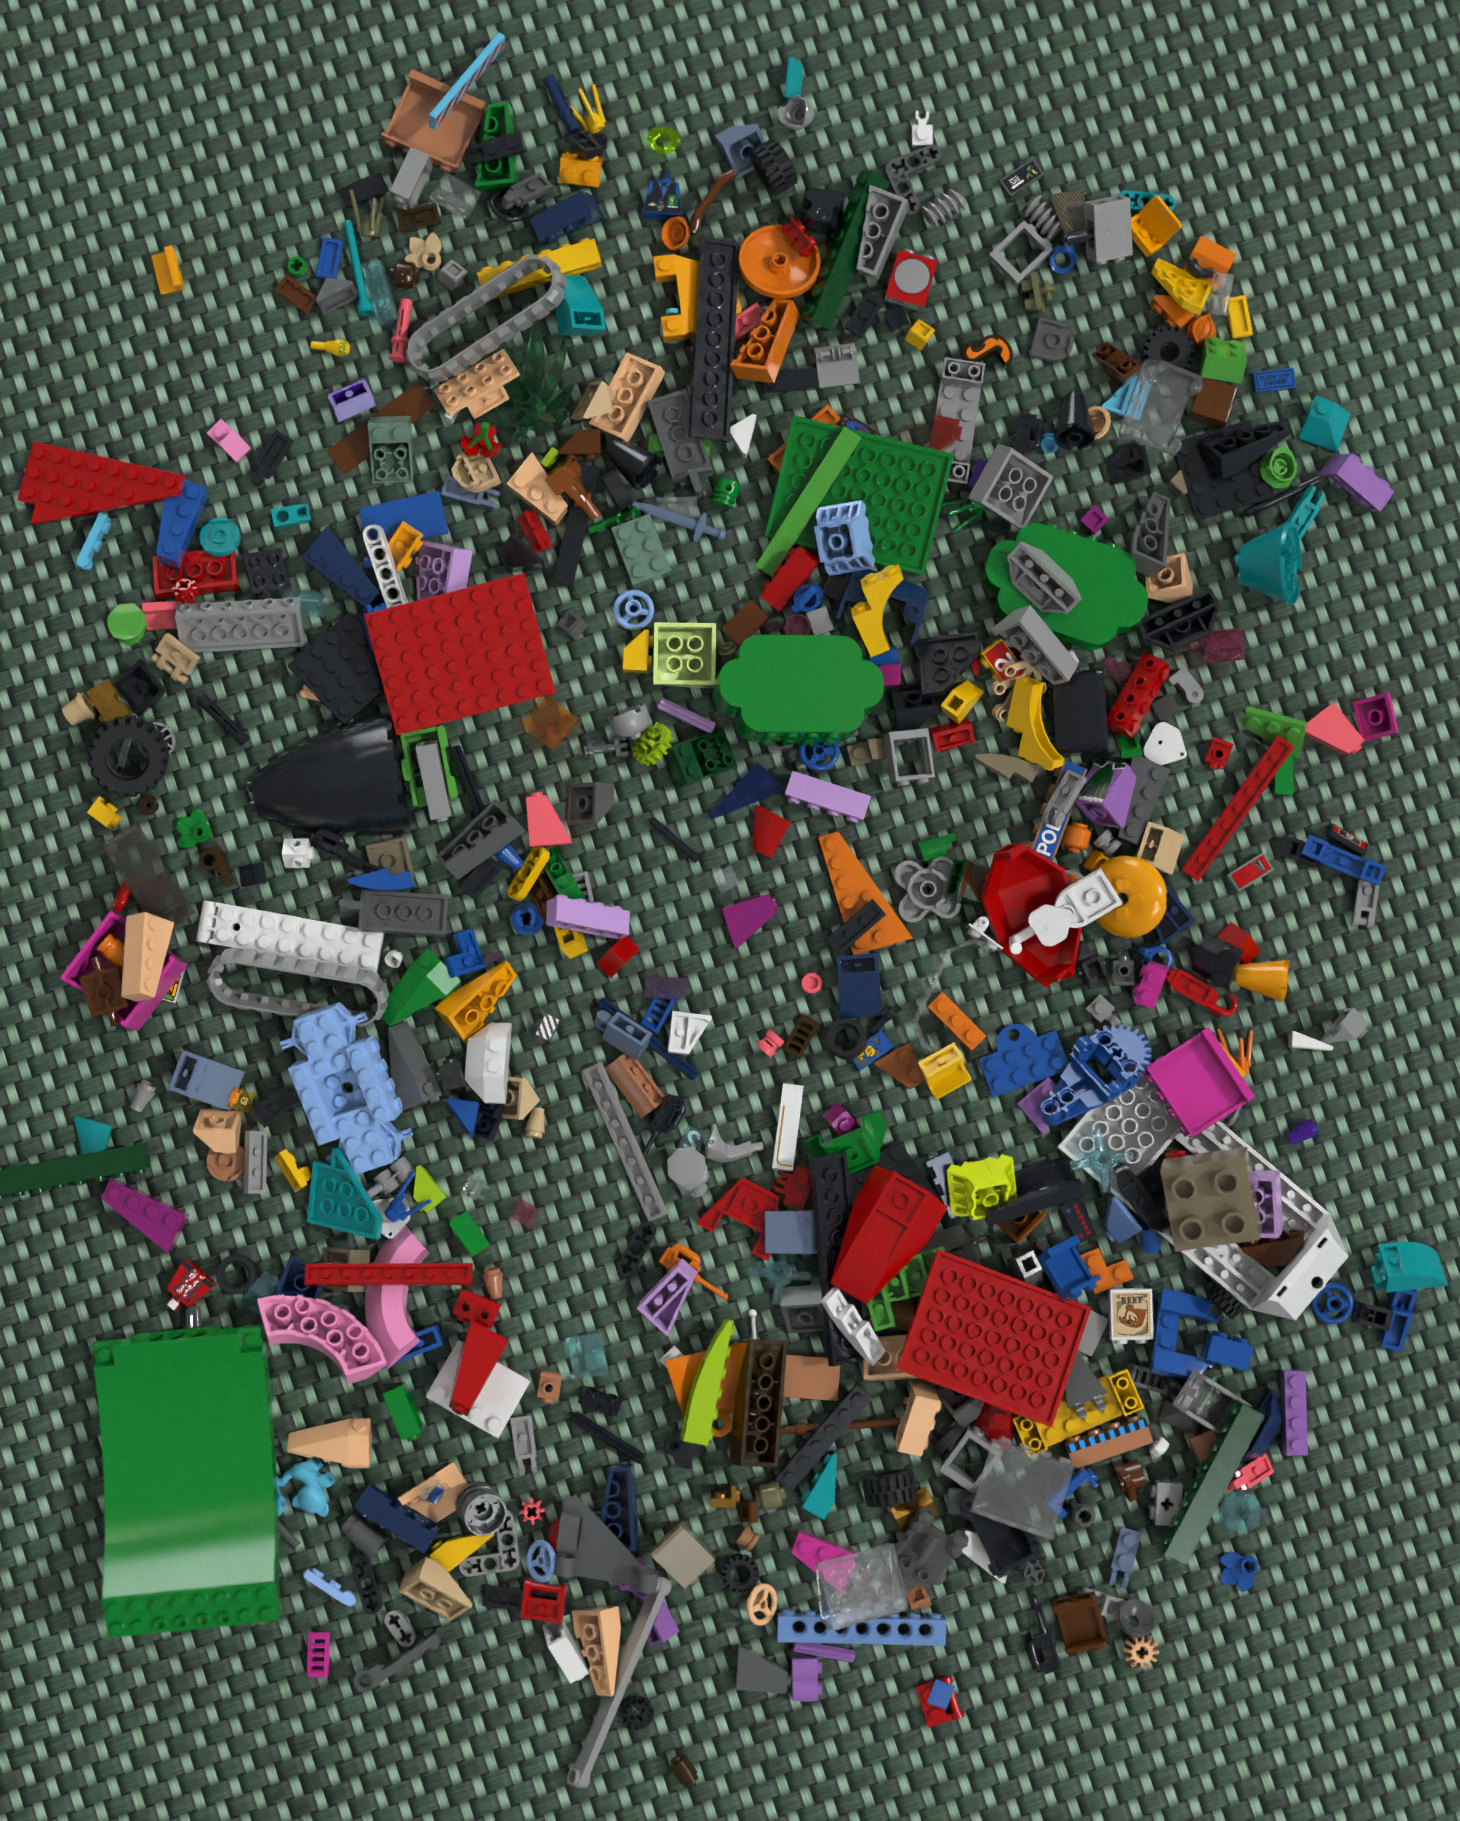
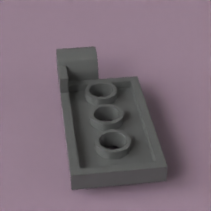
M438 1626L383 1667L378 1663L372 1668H361L354 1678L355 1687L361 1692H368L392 1674L395 1677L405 1670L409 1662L414 1664L419 1661L427 1649L431 1652L437 1648L442 1641L441 1638L444 1632ZM368 1675L371 1678V1683H362L360 1677Z

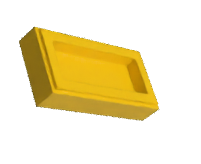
M1246 295L1225 298L1232 340L1251 337L1253 332Z

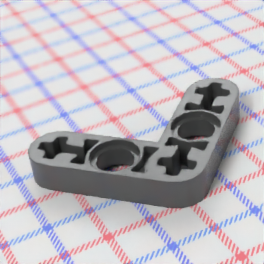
M936 145L925 146L893 159L886 165L885 173L893 193L903 198H907L909 195L912 196L908 200L911 205L915 206L913 211L907 210L906 217L917 215L920 206L908 176L936 165L940 161L941 150ZM929 151L937 153L935 159H932V157L925 158V163L923 164L922 157L928 156ZM910 158H916L919 161V165L913 168L908 165L907 161ZM901 162H904V167L898 170V174L890 173L891 166L899 168L902 167ZM899 184H905L908 187V191L902 194L897 191L896 187Z

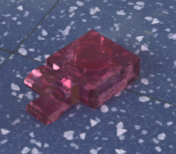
M1110 656L1103 662L1105 667L1114 672L1111 678L1124 687L1134 667L1125 660L1118 664Z

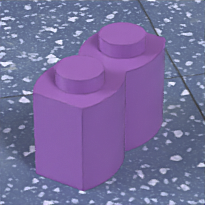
M791 1656L793 1702L818 1701V1695H822V1682H818V1674H822L821 1661H817V1656Z

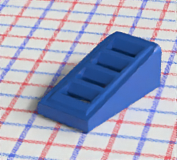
M659 986L640 1025L658 1034L678 995ZM660 994L663 995L664 997L670 999L671 1001L668 1002V1001H666V1000L660 998V997H659ZM658 1002L666 1006V1010L655 1005V1003ZM652 1009L663 1015L662 1018L652 1013ZM648 1016L658 1021V1025L647 1020Z

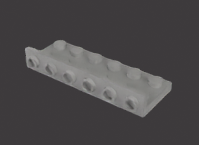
M287 597L282 599L267 598L264 600L248 599L244 601L179 604L176 607L175 613L179 640L194 653L305 646L306 640L300 609L301 599Z

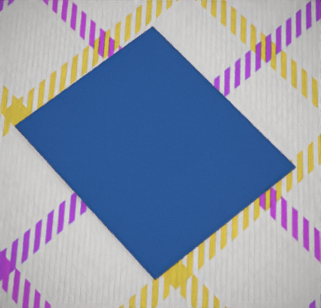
M936 1679L927 1703L946 1710L955 1686Z

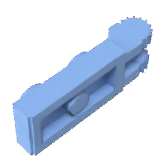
M308 1568L303 1575L305 1579L341 1603L346 1604V1606H354L356 1603V1595L352 1594L350 1590L342 1591L340 1589L341 1585L331 1579L329 1582L324 1579V1574L318 1569L313 1568L311 1570Z

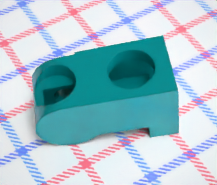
M308 504L271 509L275 531L295 525L307 524L312 521Z

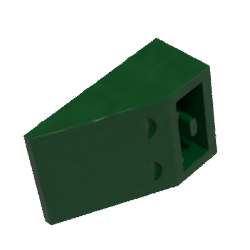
M724 729L674 744L671 748H667V755L663 754L676 790L738 768Z

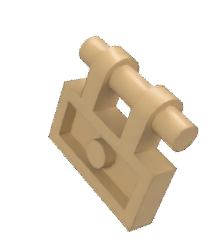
M169 633L163 636L155 650L162 656L160 657L155 653L151 658L156 663V667L160 670L164 669L171 675L174 681L178 680L183 685L188 681L183 672L186 675L191 674L200 660L197 654ZM170 661L173 665L176 666V668H174L168 662Z

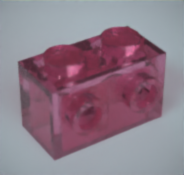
M1241 628L1211 631L1209 636L1200 639V652L1204 664L1245 660L1246 642Z

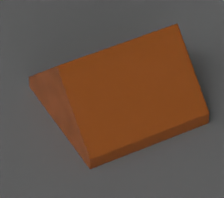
M1040 1210L1001 1222L997 1225L1015 1243L1020 1244L1045 1218L1047 1213L1044 1210Z

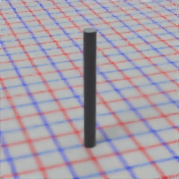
M1317 475L1275 495L1273 498L1244 510L1247 517H1250L1305 491L1310 485L1315 486L1321 483V478Z

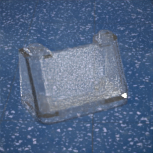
M1146 360L1141 366L1142 368L1134 385L1119 429V437L1176 456L1182 445L1180 436L1176 435L1189 396H1194L1201 391L1203 377L1162 360Z

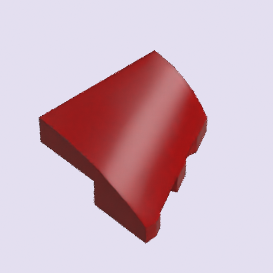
M756 804L753 850L771 860L791 822Z

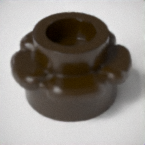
M152 795L143 796L138 807L140 812L150 816L158 810L159 803Z

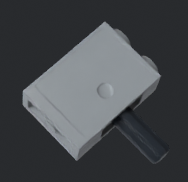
M1116 195L1084 202L1085 229L1065 233L1062 237L1065 246L1086 242L1087 259L1094 261L1097 265L1106 264L1107 260L1112 259L1114 261L1124 260L1126 256L1133 255L1130 198Z

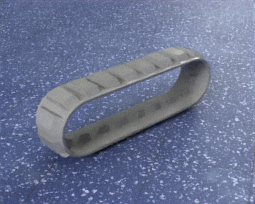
M536 254L526 256L519 262L516 261L507 267L506 271L498 273L488 283L482 284L473 290V293L464 296L451 308H446L439 313V316L430 319L415 331L408 340V349H406L407 362L412 365V370L426 381L430 379L435 383L448 381V378L457 376L467 366L475 364L482 359V356L487 353L490 354L499 348L500 344L508 342L518 332L526 330L533 325V322L538 319L541 320L550 314L551 310L558 307L564 298V289L567 288L565 275L560 271V267L546 256L541 259ZM543 269L547 274H552L550 289L541 299L441 366L429 369V366L425 363L422 365L421 359L424 347L433 338L533 271Z
M235 947L224 950L222 955H217L207 971L210 974L206 980L209 991L217 998L216 1000L239 1009H254L257 1012H272L281 1016L298 1017L326 1006L231 989L223 982L219 973L224 970V964L236 963L366 986L373 992L374 998H377L378 1003H374L370 1011L347 1009L354 1016L363 1012L366 1013L367 1021L355 1025L359 1028L371 1026L374 1020H379L388 1005V988L386 983H383L380 975L371 970L360 969L358 966H341L340 963L328 961L323 963L316 959L307 958L305 960L292 955L283 957L274 952L266 951L261 953L256 949H238Z

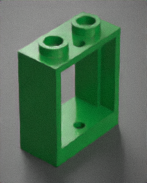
M404 1382L387 1389L382 1394L401 1441L407 1439L410 1442L419 1438L425 1427L407 1383Z

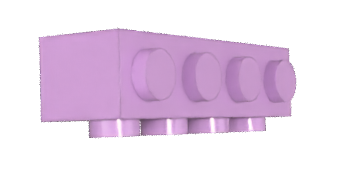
M792 771L785 792V797H788L787 801L799 804L801 801L807 803L808 808L819 811V808L827 810V814L835 817L841 814L847 816L846 820L858 823V821L863 822L871 798L869 795Z
M556 895L555 898L547 901L546 925L618 940L629 935L630 911L622 910L620 906L607 907L600 902L588 903L585 899H569L566 895Z

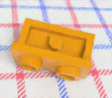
M567 151L566 154L563 153L560 160L559 182L599 187L603 158H598L597 156L593 159H584L574 151Z
M405 521L401 523L388 543L398 572L402 567L405 569L412 561L410 555L413 551L417 553L424 543L421 541L424 534ZM383 550L382 554L380 555V556H382L383 558H384V556H385L384 550Z

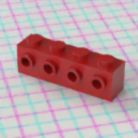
M1143 652L1107 717V726L1112 732L1132 739L1134 733L1139 730L1143 717L1149 712L1153 699L1157 697L1162 683L1169 676L1170 668L1164 659Z

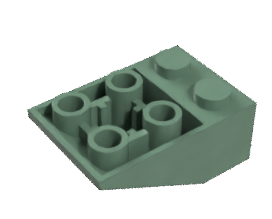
M411 416L370 417L368 421L372 483L414 482Z

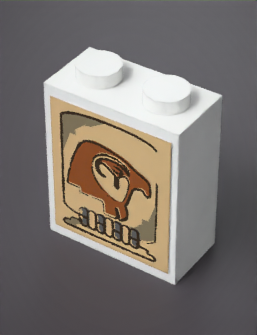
M1151 1288L1108 1289L1109 1339L1115 1340V1344H1127V1340H1135V1343L1144 1344L1148 1343V1340L1153 1339Z

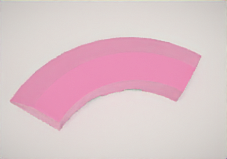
M405 1225L393 1239L386 1240L377 1254L374 1263H421L430 1253ZM375 1285L366 1287L365 1315L367 1327L370 1334L379 1344L388 1369L420 1342L407 1315L408 1285Z
M275 1295L257 1299L270 1346L296 1343L315 1348L326 1354L337 1364L347 1384L368 1379L387 1365L377 1341L370 1334L369 1330L348 1311L331 1305L328 1301L318 1298H306L303 1295Z

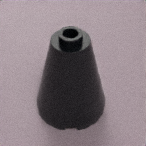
M1071 391L1064 396L1054 432L1055 443L1061 448L1071 450V447H1077V450L1089 447L1095 440V431L1085 397L1078 391Z
M619 438L609 439L604 446L605 455L637 491H639V487L644 489L652 482L658 473L656 470L657 464L661 466L662 458L657 454Z

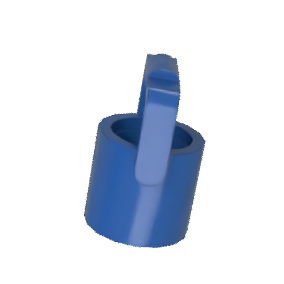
M808 583L799 587L794 593V605L790 610L797 614L800 611L809 612L820 607L825 597L821 586L815 583Z

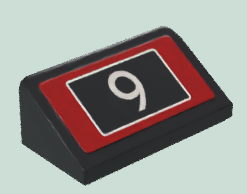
M1335 824L1330 826L1325 835L1326 838L1359 857L1364 856L1367 852L1368 844Z

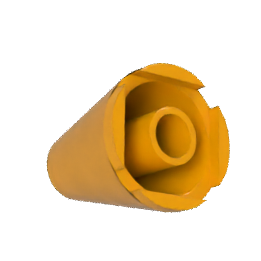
M1290 961L1239 964L1233 981H1236L1237 986L1284 1002Z

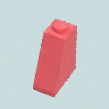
M1334 702L1307 722L1305 736L1344 756L1349 753L1354 755L1362 748L1360 744L1365 741Z
M542 792L530 793L531 797H526L530 847L572 845V840L547 795L543 796Z

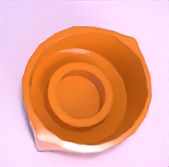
M676 216L670 218L661 229V239L670 250L677 251L686 245L689 240L690 229L684 217Z
M1209 313L1196 317L1189 322L1186 328V333L1190 336L1188 340L1193 341L1194 347H1202L1204 338L1216 337V326Z

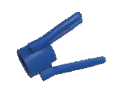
M415 1171L411 1172L395 1198L384 1210L385 1216L392 1222H397L399 1219L404 1221L409 1215L432 1202L431 1199H428L405 1212L406 1207L402 1203L406 1197L404 1191L416 1174Z

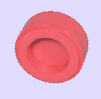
M808 973L802 978L801 986L805 992L814 994L821 989L822 980L819 975Z

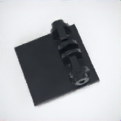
M281 548L242 554L252 594L259 596L263 592L291 588Z

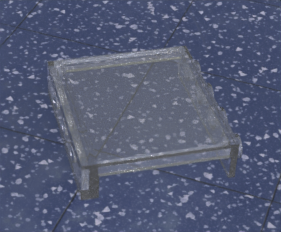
M1000 1436V1439H993L971 1512L1050 1540L1054 1539L1056 1534L1055 1528L1076 1465L1071 1464L1072 1460L1061 1456L1059 1460L1052 1458V1453L1040 1450L1039 1453L1032 1451V1446L1020 1443L1019 1446L1011 1444L1012 1439Z

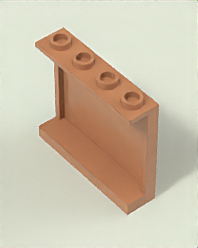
M411 69L408 76L410 81L385 133H381L384 144L394 149L398 147L406 155L410 147L429 155L431 163L440 166L439 168L442 171L457 174L467 153L466 148L470 146L487 110L486 102L465 94L440 125L433 130L428 125L429 114L452 87Z

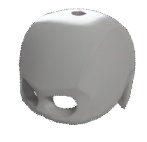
M795 95L789 98L785 107L780 106L778 108L777 117L784 127L791 130H801L812 122L814 111L807 99Z

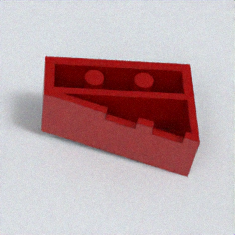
M801 546L797 549L793 548L786 556L789 560L784 566L780 564L773 573L776 575L772 581L768 580L761 589L763 593L760 597L779 612L794 597L796 590L802 586L806 579H809L816 566L822 563L819 556L806 546Z

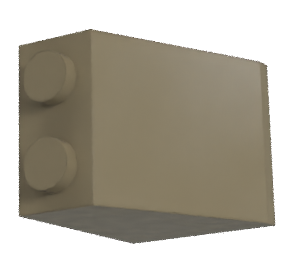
M682 1520L651 1548L650 1553L684 1589L688 1586L693 1587L700 1580L698 1576L704 1571L708 1573L715 1566L714 1561L716 1560L713 1553Z

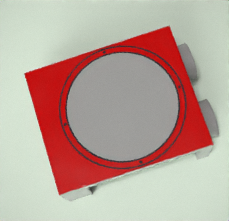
M910 249L898 250L884 301L923 312L938 260H934L933 256L923 254V256L917 255Z

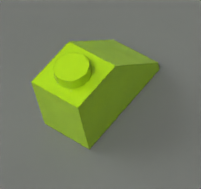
M422 1165L416 1167L413 1196L416 1201L414 1204L417 1206L431 1199V1203L420 1209L421 1212L425 1211L428 1213L448 1196Z

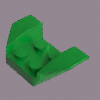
M877 1110L862 1117L863 1127L827 1142H824L819 1134L803 1141L811 1157L847 1152L849 1174L855 1173L879 1163L880 1148L887 1125L880 1111Z

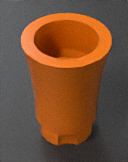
M109 934L97 950L115 967L120 966L123 974L125 944Z

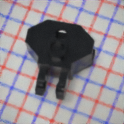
M1080 941L1075 969L1078 976L1083 978L1086 987L1090 990L1093 989L1092 978L1100 976L1104 983L1108 982V973L1105 967L1107 965L1102 955H1099L1096 950L1091 951L1086 941Z

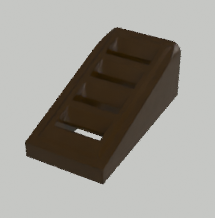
M802 1013L782 1050L801 1059L820 1023ZM802 1021L812 1025L813 1029L810 1030L801 1025ZM798 1028L809 1033V1036L806 1037L797 1032ZM794 1035L805 1040V1043L802 1044L793 1039ZM792 1042L799 1046L801 1050L797 1051L790 1047L789 1044Z

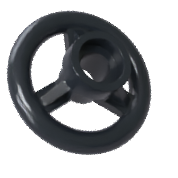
M509 189L495 191L490 197L489 205L491 211L499 219L507 222H519L528 215V203L523 205V211L520 214L515 208L516 205L505 210L500 205L502 201H496L499 196L506 195Z

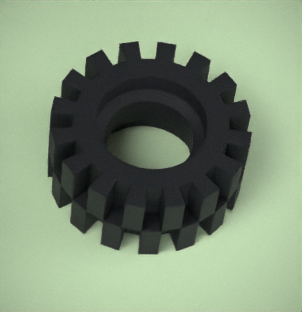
M1218 1282L1205 1293L1231 1320H1234L1244 1309L1243 1305Z
M739 1553V1555L734 1554L726 1559L722 1566L721 1577L723 1584L729 1591L732 1590L734 1593L738 1594L740 1592L744 1594L756 1586L759 1579V1570L753 1558L751 1559L749 1555ZM736 1566H744L748 1570V1577L744 1581H736L732 1577V1570Z

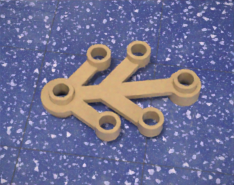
M1023 659L1012 664L1007 663L1002 667V672L1007 677L1012 678L1001 682H994L991 689L995 694L1002 695L1007 688L1015 686L1016 679L1026 676L1030 677L1032 673L1035 680L1043 682L1042 675L1034 669L1035 664ZM1024 669L1020 675L1013 677L1017 670ZM1044 683L1042 694L1047 690L1046 683ZM1001 685V688L996 691L997 687ZM1014 687L1005 702L997 704L993 708V717L1000 722L1007 721Z

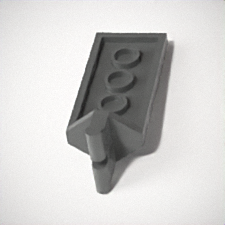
M684 389L647 401L673 484L689 482L694 499L697 501L701 500L702 486L699 478L713 472L703 439L688 437L690 399L687 390Z
M361 889L360 901L345 899L339 901V917L341 919H359L358 931L446 937L448 895Z

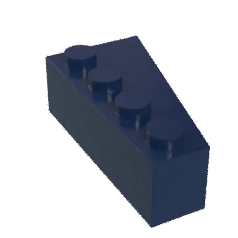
M327 525L302 556L303 560L363 608L366 605H371L373 608L381 598V594Z

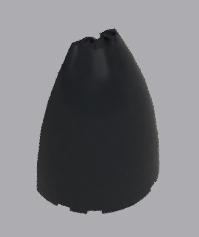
M390 712L361 718L345 725L322 731L296 744L254 774L250 780H247L248 790L253 794V800H250L252 812H257V815L261 818L311 833L314 829L317 830L318 828H327L341 836H389L411 833L406 795L402 788L398 763L396 733Z

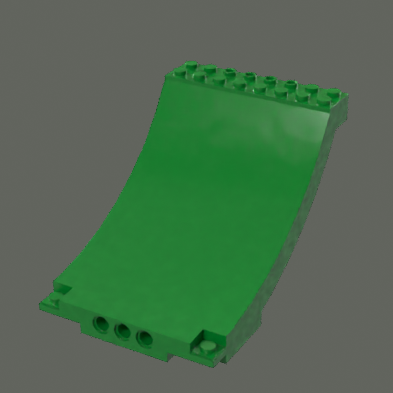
M261 1325L221 1329L220 1326L139 1333L136 1334L135 1338L93 1342L94 1374L99 1407L104 1473L105 1553L102 1604L108 1638L280 1621L282 1603L279 1590V1518L272 1413L273 1393Z

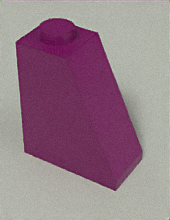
M766 894L722 908L734 949L739 948L776 914L775 909H778L775 897L771 898L770 894Z

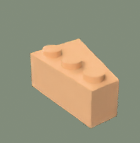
M531 452L507 482V487L557 526L569 511L568 505L562 496H556L546 483L545 479L548 475Z
M909 1379L908 1384L911 1386L909 1398L905 1397L904 1404H907L904 1416L900 1417L895 1444L898 1452L922 1457L924 1449L928 1448L929 1432L934 1429V1417L936 1412L938 1413L940 1410L941 1400L938 1398L933 1383L919 1379Z

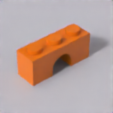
M943 992L926 1007L955 1034V1037L969 1051H972L986 1037Z

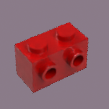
M463 1288L453 1313L461 1321L467 1322L469 1319L486 1328H492L502 1304Z

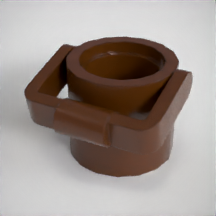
M1138 1459L1113 1467L1121 1493L1130 1502L1137 1499L1135 1489L1147 1485Z

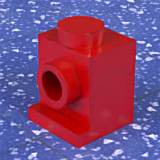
M1216 737L1212 738L1203 762L1207 764L1208 768L1216 771L1225 768L1234 744ZM1216 751H1220L1222 753L1221 758H1217L1215 756Z

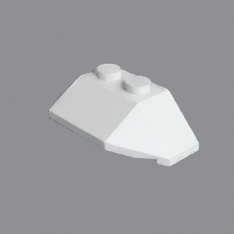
M491 1022L467 1040L464 1080L484 1103L506 1104L512 1023Z

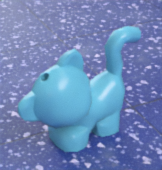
M318 1457L298 1462L286 1471L282 1478L279 1479L277 1477L281 1487H284L292 1477L305 1484L292 1500V1505L295 1508H301L309 1513H317L322 1517L328 1514L327 1495L322 1487L328 1488L336 1480L330 1472L325 1474L319 1473L323 1464Z

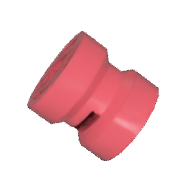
M769 1029L766 1037L763 1040H759L756 1045L771 1058L775 1054V1050L785 1042Z

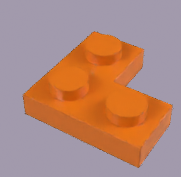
M1099 1248L1080 1255L1093 1278L1099 1275L1102 1278L1096 1282L1097 1287L1093 1289L1094 1294L1134 1279L1126 1259L1106 1266Z

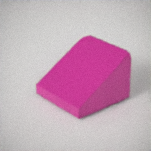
M901 664L879 665L883 675L884 686H900Z

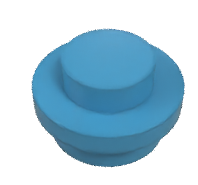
M1053 433L1043 435L1041 448L1046 453H1053L1059 449V446L1055 443Z

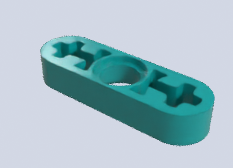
M1123 190L1118 194L1130 198L1131 212L1139 213L1144 208L1140 204L1142 198L1151 200L1156 195L1160 196L1163 201H1168V205H1171L1169 209L1172 212L1176 206L1175 199L1167 194ZM1135 197H1138L1136 201V206H1133L1135 202L1131 201H1134Z

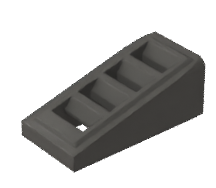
M1132 1363L1127 1364L1126 1369H1128L1136 1387L1162 1394L1167 1393L1168 1387L1163 1378H1161L1159 1388H1156L1160 1374L1153 1375L1151 1386H1149L1150 1368ZM1145 1371L1143 1383H1140L1142 1373Z

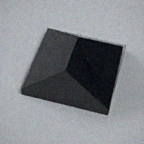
M514 533L509 536L498 553L514 571H539L546 568L544 560Z

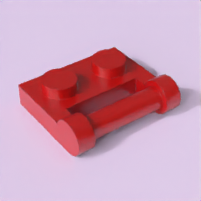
M525 1579L520 1618L562 1623L567 1584L552 1585L533 1582L532 1579ZM534 1590L557 1594V1600L531 1596V1592Z
M951 1675L937 1679L951 1685L953 1682ZM935 1680L915 1686L928 1728L964 1717L963 1710L959 1708L954 1690L949 1701L952 1710L950 1713L946 1714L945 1709L927 1703Z

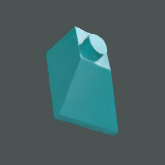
M1316 396L1311 401L1298 439L1337 453L1351 414L1337 403Z

